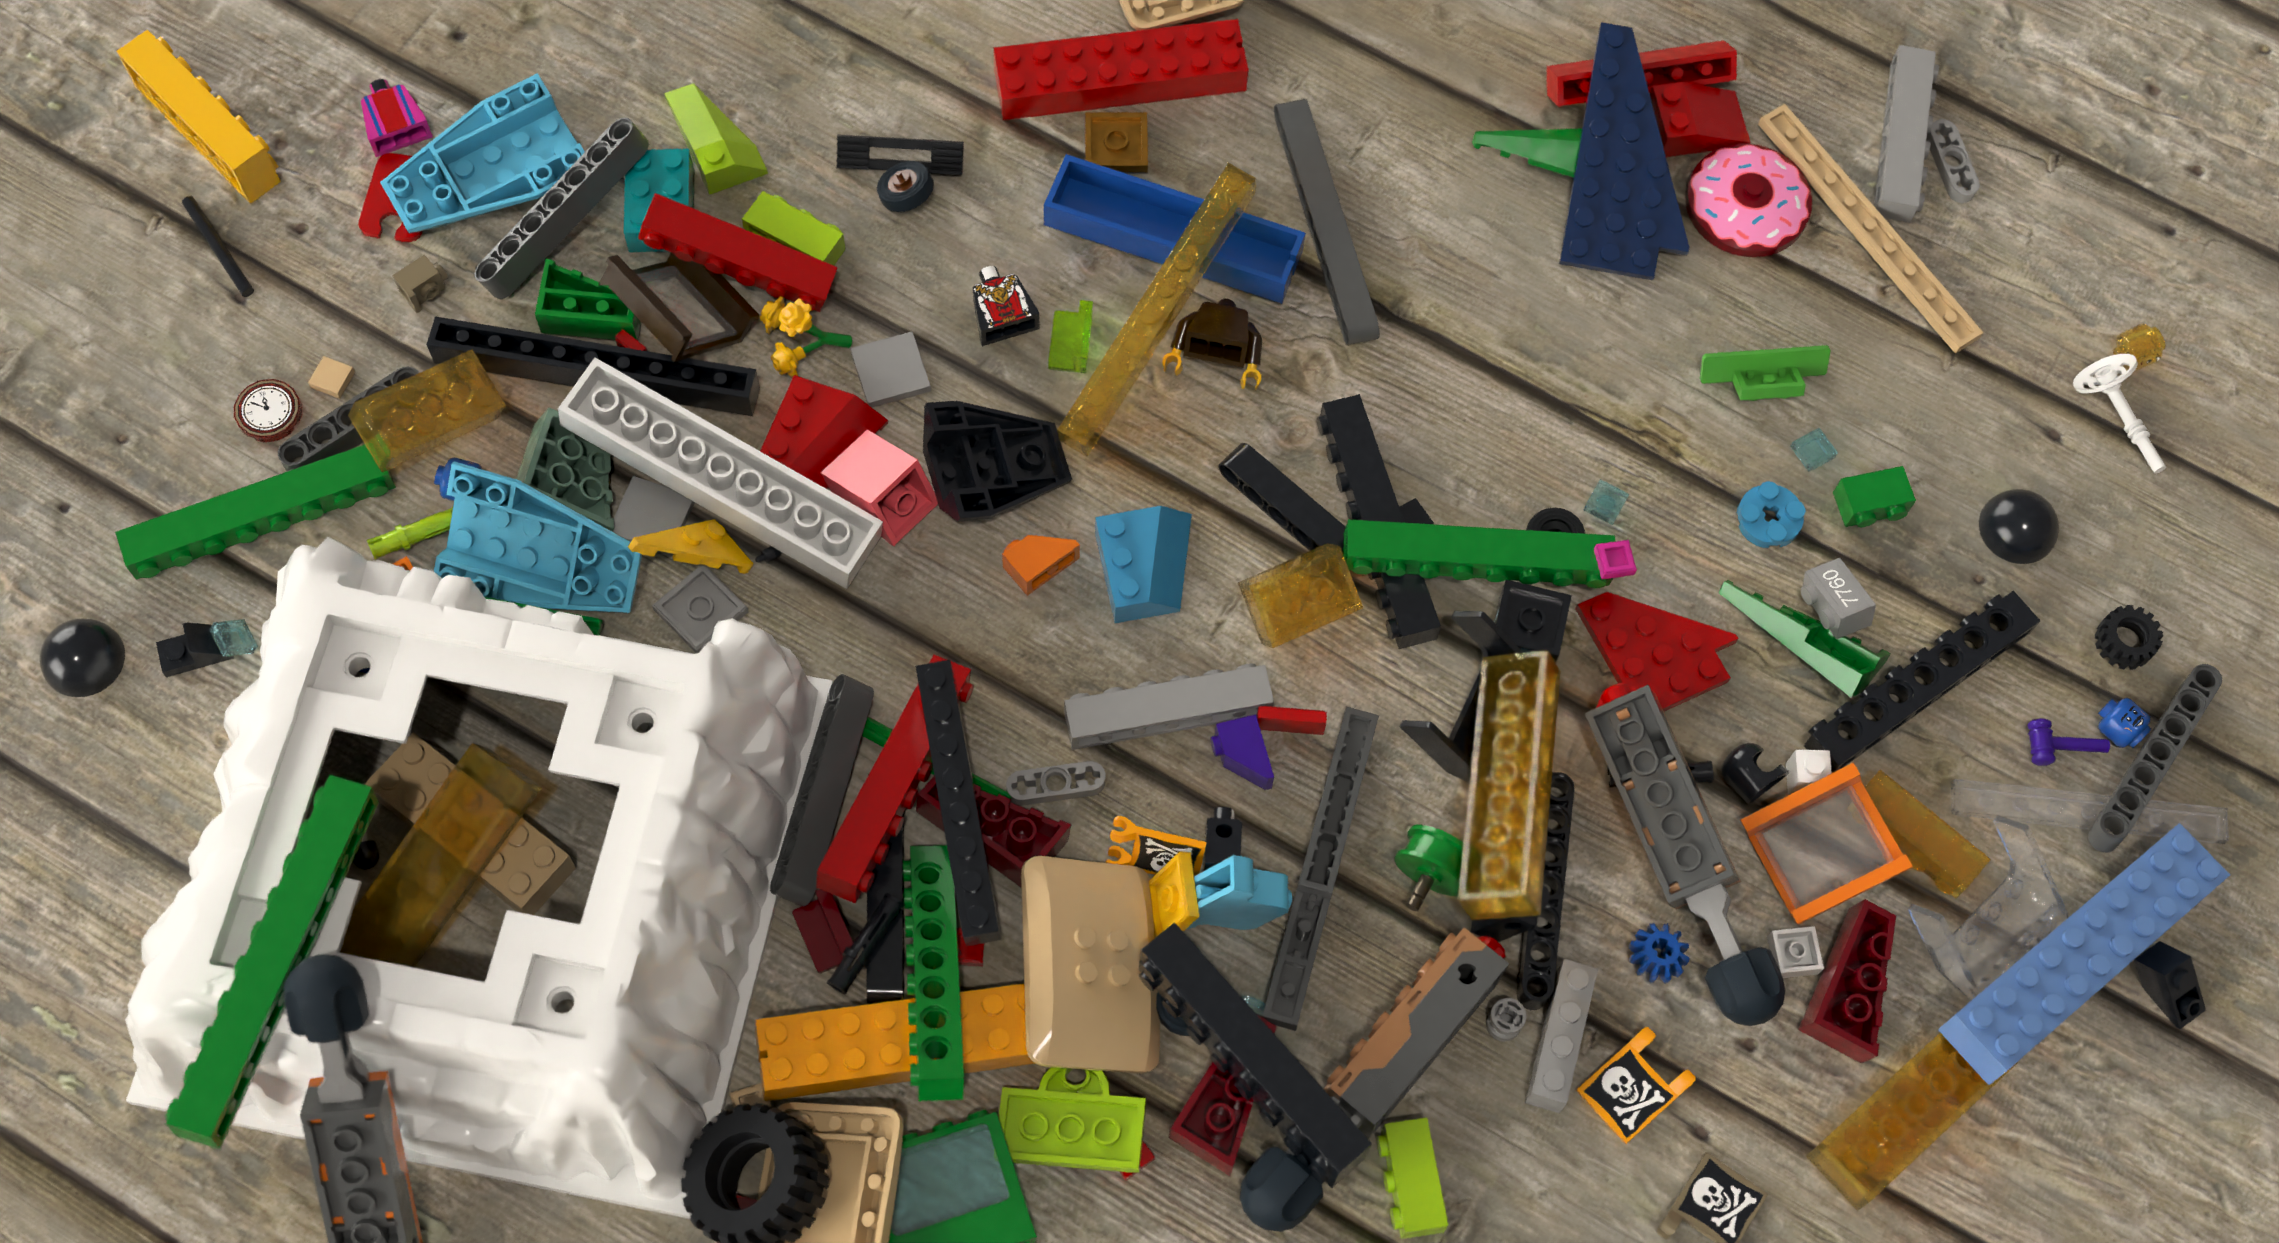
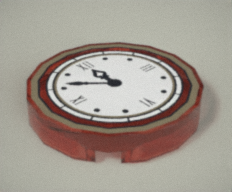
M275 379L259 380L247 386L238 395L234 404V418L242 433L264 443L278 441L290 435L295 430L294 426L298 421L300 422L302 417V403L295 390L287 383Z

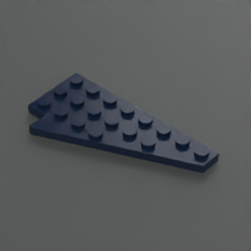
M1601 22L1559 264L1653 281L1659 251L1687 256L1690 247L1632 27Z

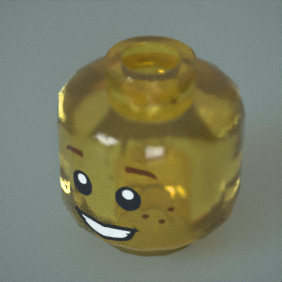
M2141 323L2121 332L2117 336V347L2113 348V354H2131L2135 356L2138 362L2135 369L2137 371L2159 361L2162 358V350L2166 348V344L2157 327H2150L2147 324Z

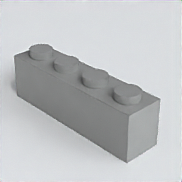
M1563 959L1555 975L1554 990L1550 996L1525 1100L1526 1104L1560 1113L1567 1104L1598 968Z

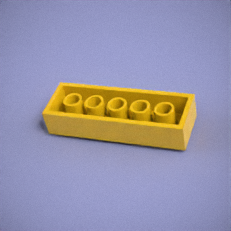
M147 29L116 51L135 87L250 204L281 182L276 172L278 165L272 156L267 153L270 151V148L260 135L254 137L249 132L251 129L240 115L234 117L230 113L231 109L220 95L214 97L210 93L212 90L207 82L200 75L195 78L191 74V67L181 56L175 58L171 54L173 50L163 37L157 39Z

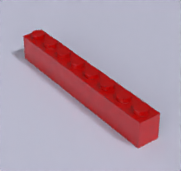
M933 655L929 663L944 661L947 659H944L937 655ZM951 661L960 706L961 702H968L974 684L970 683L971 669ZM917 684L817 869L816 888L855 904L861 892L867 893L875 876V873H872L876 864L882 865L889 851L887 843L891 835L897 837L904 822L903 812L906 808L912 809L918 795L916 788L920 781L926 782L932 769V763L930 762L932 758L919 684Z

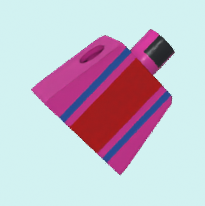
M377 79L370 84L372 94L363 97L361 105L367 137L375 157L433 137L424 114L404 85L399 84L390 88L388 81L385 79Z

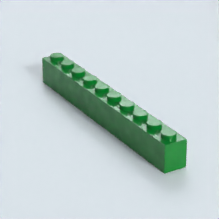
M329 775L325 786H321L317 790L312 814L309 820L305 819L300 826L297 846L294 852H290L284 860L281 880L278 886H274L268 894L266 912L262 920H258L252 928L250 946L246 954L241 955L236 962L234 968L235 978L229 990H225L219 998L217 1005L218 1014L212 1026H208L203 1032L200 1042L201 1050L196 1061L188 1065L184 1073V1086L180 1095L171 1101L167 1109L166 1125L176 1137L221 1149L284 1012L285 982L290 973L304 959L309 957L379 804L372 787Z

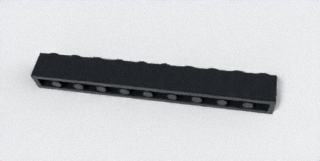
M436 316L426 344L434 364L573 387L592 360L597 358L676 404L753 416L760 390L757 371L752 368L691 358L674 362L671 359L673 355Z

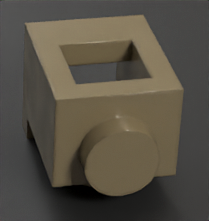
M426 255L421 256L392 275L399 292L416 313L422 311L420 304L434 299L445 289L443 281L448 279L441 265L438 262L432 264Z

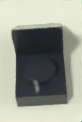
M183 623L184 635L156 642L162 673L166 678L234 659L228 628L222 625Z

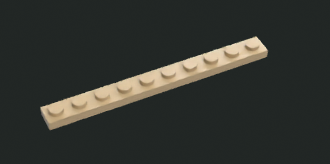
M1783 104L1761 117L1758 123L1761 129L1780 151L1801 170L1811 187L1954 353H1958L1980 339L1984 332L1787 105Z

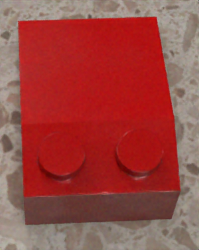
M1688 82L1652 86L1650 98L1666 157L1710 152L1731 144H1751L1735 91Z

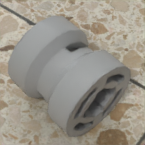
M1503 998L1497 1001L1486 1020V1028L1489 1034L1499 1041L1514 1039L1525 1024L1527 1018L1526 1010L1520 1002L1512 998Z

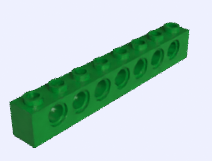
M947 845L910 846V860H903V882H910V888H904V909H911V916H905V938L912 937L913 943L906 944V966H913L914 973H907V996L914 995L915 1003H908V1025H916V1033H909V1055H917V1064H910V1085L918 1086V1101L963 1100L964 1065L955 889Z

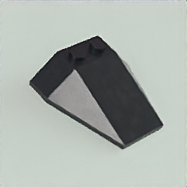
M960 401L928 402L925 404L923 454L939 509L956 521L990 519L1072 481L1055 423Z

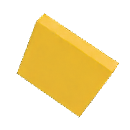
M1180 851L1149 880L1154 939L1174 922L1184 931L1199 918L1191 853Z

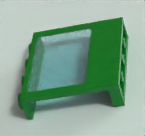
M987 1110L978 1111L967 1116L968 1121L956 1125L952 1121L944 1122L934 1126L931 1133L919 1136L918 1133H910L903 1136L897 1190L888 1243H1037L1035 1230L997 1112L988 1114Z

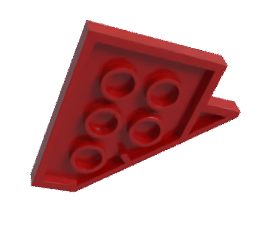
M1604 592L1579 603L1575 609L1616 681L1639 689L1649 685L1656 694L1664 712L1728 683L1731 679L1716 652L1736 644L1739 638L1734 633L1610 592Z

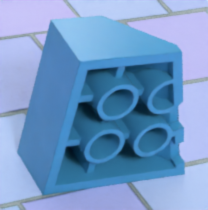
M1156 506L1095 517V537L1114 623L1180 612L1192 514L1164 506Z

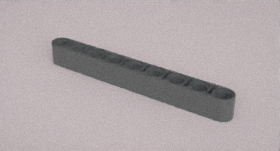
M1300 99L1275 104L1274 116L1344 342L1346 345H1352L1379 339L1380 331L1377 316L1308 101Z

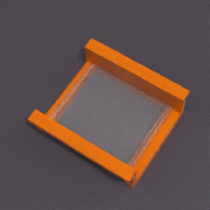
M1854 762L1740 820L1750 842L1797 925L1913 868L1907 855L1902 854L1861 782V774Z

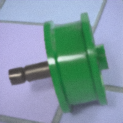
M1418 824L1411 826L1407 833L1409 842L1406 848L1399 850L1394 858L1397 867L1405 875L1417 882L1406 906L1418 912L1429 890L1447 896L1457 897L1463 895L1466 890L1464 880L1468 872L1476 870L1479 865V858L1476 853L1464 842L1445 831L1427 825Z

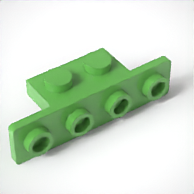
M1828 345L1707 353L1702 356L1700 381L1703 384L1733 382L1740 400L1756 401L1767 398L1785 399L1804 396L1806 385L1802 377L1825 375L1828 369L1831 350Z

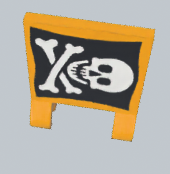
M1124 816L1114 818L1113 826L1121 827L1124 831L1111 830L1110 839L1116 843L1135 840L1131 856L1123 848L1111 846L1108 850V856L1117 857L1119 860L1112 861L1107 859L1105 863L1136 866L1149 874L1155 875L1181 851L1191 853L1194 876L1200 874L1207 842L1138 827Z
M1649 1027L1643 1028L1629 1043L1576 1089L1580 1096L1625 1144L1634 1138L1696 1080L1692 1072L1687 1069L1668 1085L1642 1058L1639 1053L1652 1043L1656 1037Z

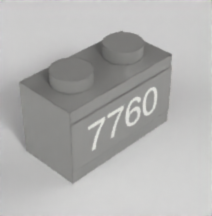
M1841 558L1805 571L1803 586L1801 587L1802 598L1806 604L1814 608L1819 615V620L1823 627L1829 629L1836 639L1872 625L1876 604Z

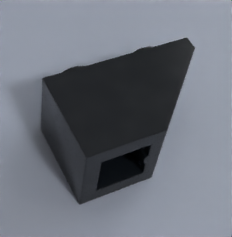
M2159 941L2134 959L2141 986L2175 1027L2183 1028L2206 1011L2191 956Z

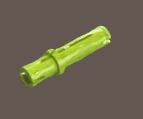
M453 507L405 526L399 524L394 526L395 529L388 533L367 539L374 559L376 560L403 548L405 551L409 550L411 545L449 531Z

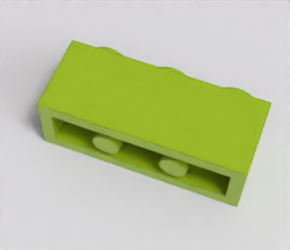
M762 191L742 218L745 230L831 265H835L846 250L844 234L837 226L830 223L825 224L815 219L809 211L796 209L778 195L772 196Z
M1428 1118L1384 1124L1381 1135L1377 1136V1148L1379 1156L1386 1157L1388 1171L1383 1172L1386 1192L1393 1194L1395 1207L1390 1208L1393 1229H1399L1401 1239L1444 1233L1449 1225Z

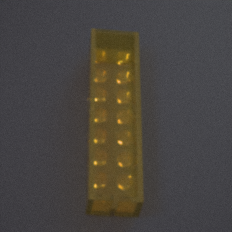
M472 743L353 909L339 953L415 968L542 787L519 770L511 768V764L489 748Z

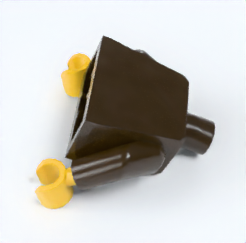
M1221 299L1218 304L1211 302L1202 303L1198 312H1192L1178 322L1170 345L1173 348L1172 352L1167 353L1162 360L1164 372H1166L1167 365L1170 362L1178 363L1175 368L1176 376L1182 372L1183 366L1180 355L1183 351V356L1240 368H1244V364H1247V370L1243 373L1240 381L1241 387L1244 389L1246 378L1252 377L1256 381L1255 390L1258 389L1262 379L1260 372L1257 370V365L1261 363L1262 337L1255 325L1248 322V311L1236 308L1235 302L1230 299Z

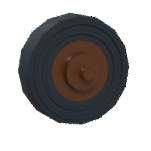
M906 161L889 168L881 176L877 184V193L882 204L887 209L894 212H905L920 206L929 198L933 191L934 182L925 165L916 161Z

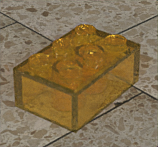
M1329 543L1238 582L1261 644L1271 648L1280 646L1363 609L1340 546Z

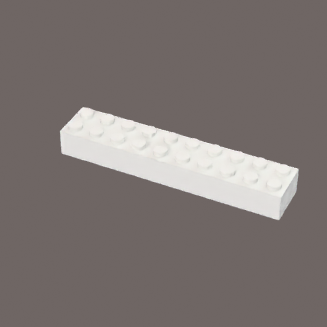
M597 358L592 360L558 408L560 426L846 589L881 537L882 520Z

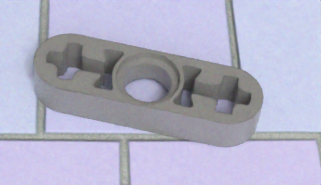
M1945 119L1936 120L1932 124L1930 133L1927 134L1926 141L1931 142L1930 151L1949 197L1958 203H1967L1974 198L1979 189L1978 177L1955 124ZM1945 157H1956L1960 161V165H1949L1945 161Z
M1094 761L1021 770L1009 776L1006 782V792L1011 796L1012 803L1021 806L1094 796L1103 790L1106 774L1104 768ZM1086 772H1092L1093 777H1099L1095 779L1094 785H1088L1087 780H1080L1085 778ZM1075 773V780L1079 781H1076V788L1071 789L1070 774ZM1054 775L1061 776L1066 781L1065 787L1060 791L1050 790L1046 786V781L1049 777ZM1036 778H1041L1040 787L1042 793H1037ZM1024 781L1025 786L1029 787L1026 789V794L1020 795L1019 791L1015 789L1018 785L1017 782Z

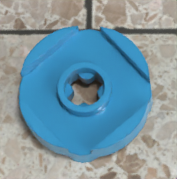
M1766 481L1760 486L1753 487L1747 491L1737 507V515L1740 522L1739 529L1742 535L1756 546L1769 548L1770 546L1780 545V547L1790 544L1799 534L1804 524L1806 509L1804 504L1791 491L1776 485L1774 482ZM1764 511H1773L1778 521L1774 519L1769 522L1764 519L1766 515Z

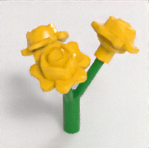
M780 296L775 302L767 301V304L764 305L761 311L760 321L765 324L766 333L768 334L780 327V330L787 332L790 337H794L797 332L799 334L806 332L818 338L817 341L803 348L799 346L793 350L786 347L782 342L775 343L776 351L771 355V360L773 361L774 368L780 375L788 373L791 378L794 375L798 376L796 370L798 368V361L806 358L805 354L823 345L851 347V335L824 332L814 326L811 321L812 315L809 314L811 305L805 304L802 299H797L794 303L789 302L785 307L784 297Z

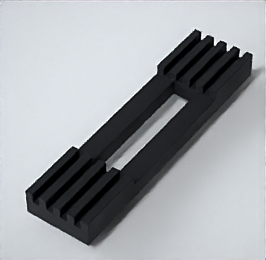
M855 135L837 136L836 168L888 170L901 162L909 161L869 158V148L878 147L931 150V162L916 161L925 165L930 173L962 175L964 142Z

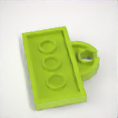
M1050 1067L1042 1076L1038 1090L1002 1087L998 1118L1013 1163L1140 1173L1146 1098L1110 1095L1109 1082L1102 1070H1084L1086 1073L1085 1081L1079 1085H1072L1066 1081L1067 1075L1072 1070L1071 1068ZM994 1149V1157H993V1158H994L995 1162H999V1161H998V1158H997V1155H996V1151H995V1149Z

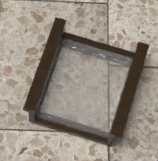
M670 253L665 262L634 270L618 255L610 256L606 260L608 267L599 285H608L617 297L662 345L673 354L671 359L674 362L742 342L752 322L758 320L760 316L721 274L710 272L704 265L694 261H683L677 258L674 253Z

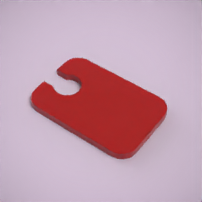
M386 153L377 160L358 222L359 228L364 235L380 238L383 219L390 215L399 216L380 182L412 156ZM402 222L401 226L396 230L394 238L396 241L414 242L421 237L423 231L409 233Z

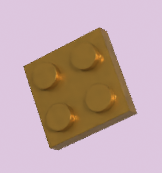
M1085 112V160L1119 172H1148L1147 112Z

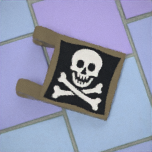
M1706 1152L1669 1212L1660 1223L1656 1233L1667 1240L1675 1233L1683 1220L1715 1243H1739L1768 1196V1193Z

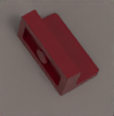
M819 889L815 891L817 900L808 903L804 907L801 906L794 909L792 914L817 972L821 974L838 967L844 958L842 955L846 947L850 948L853 941L832 894Z

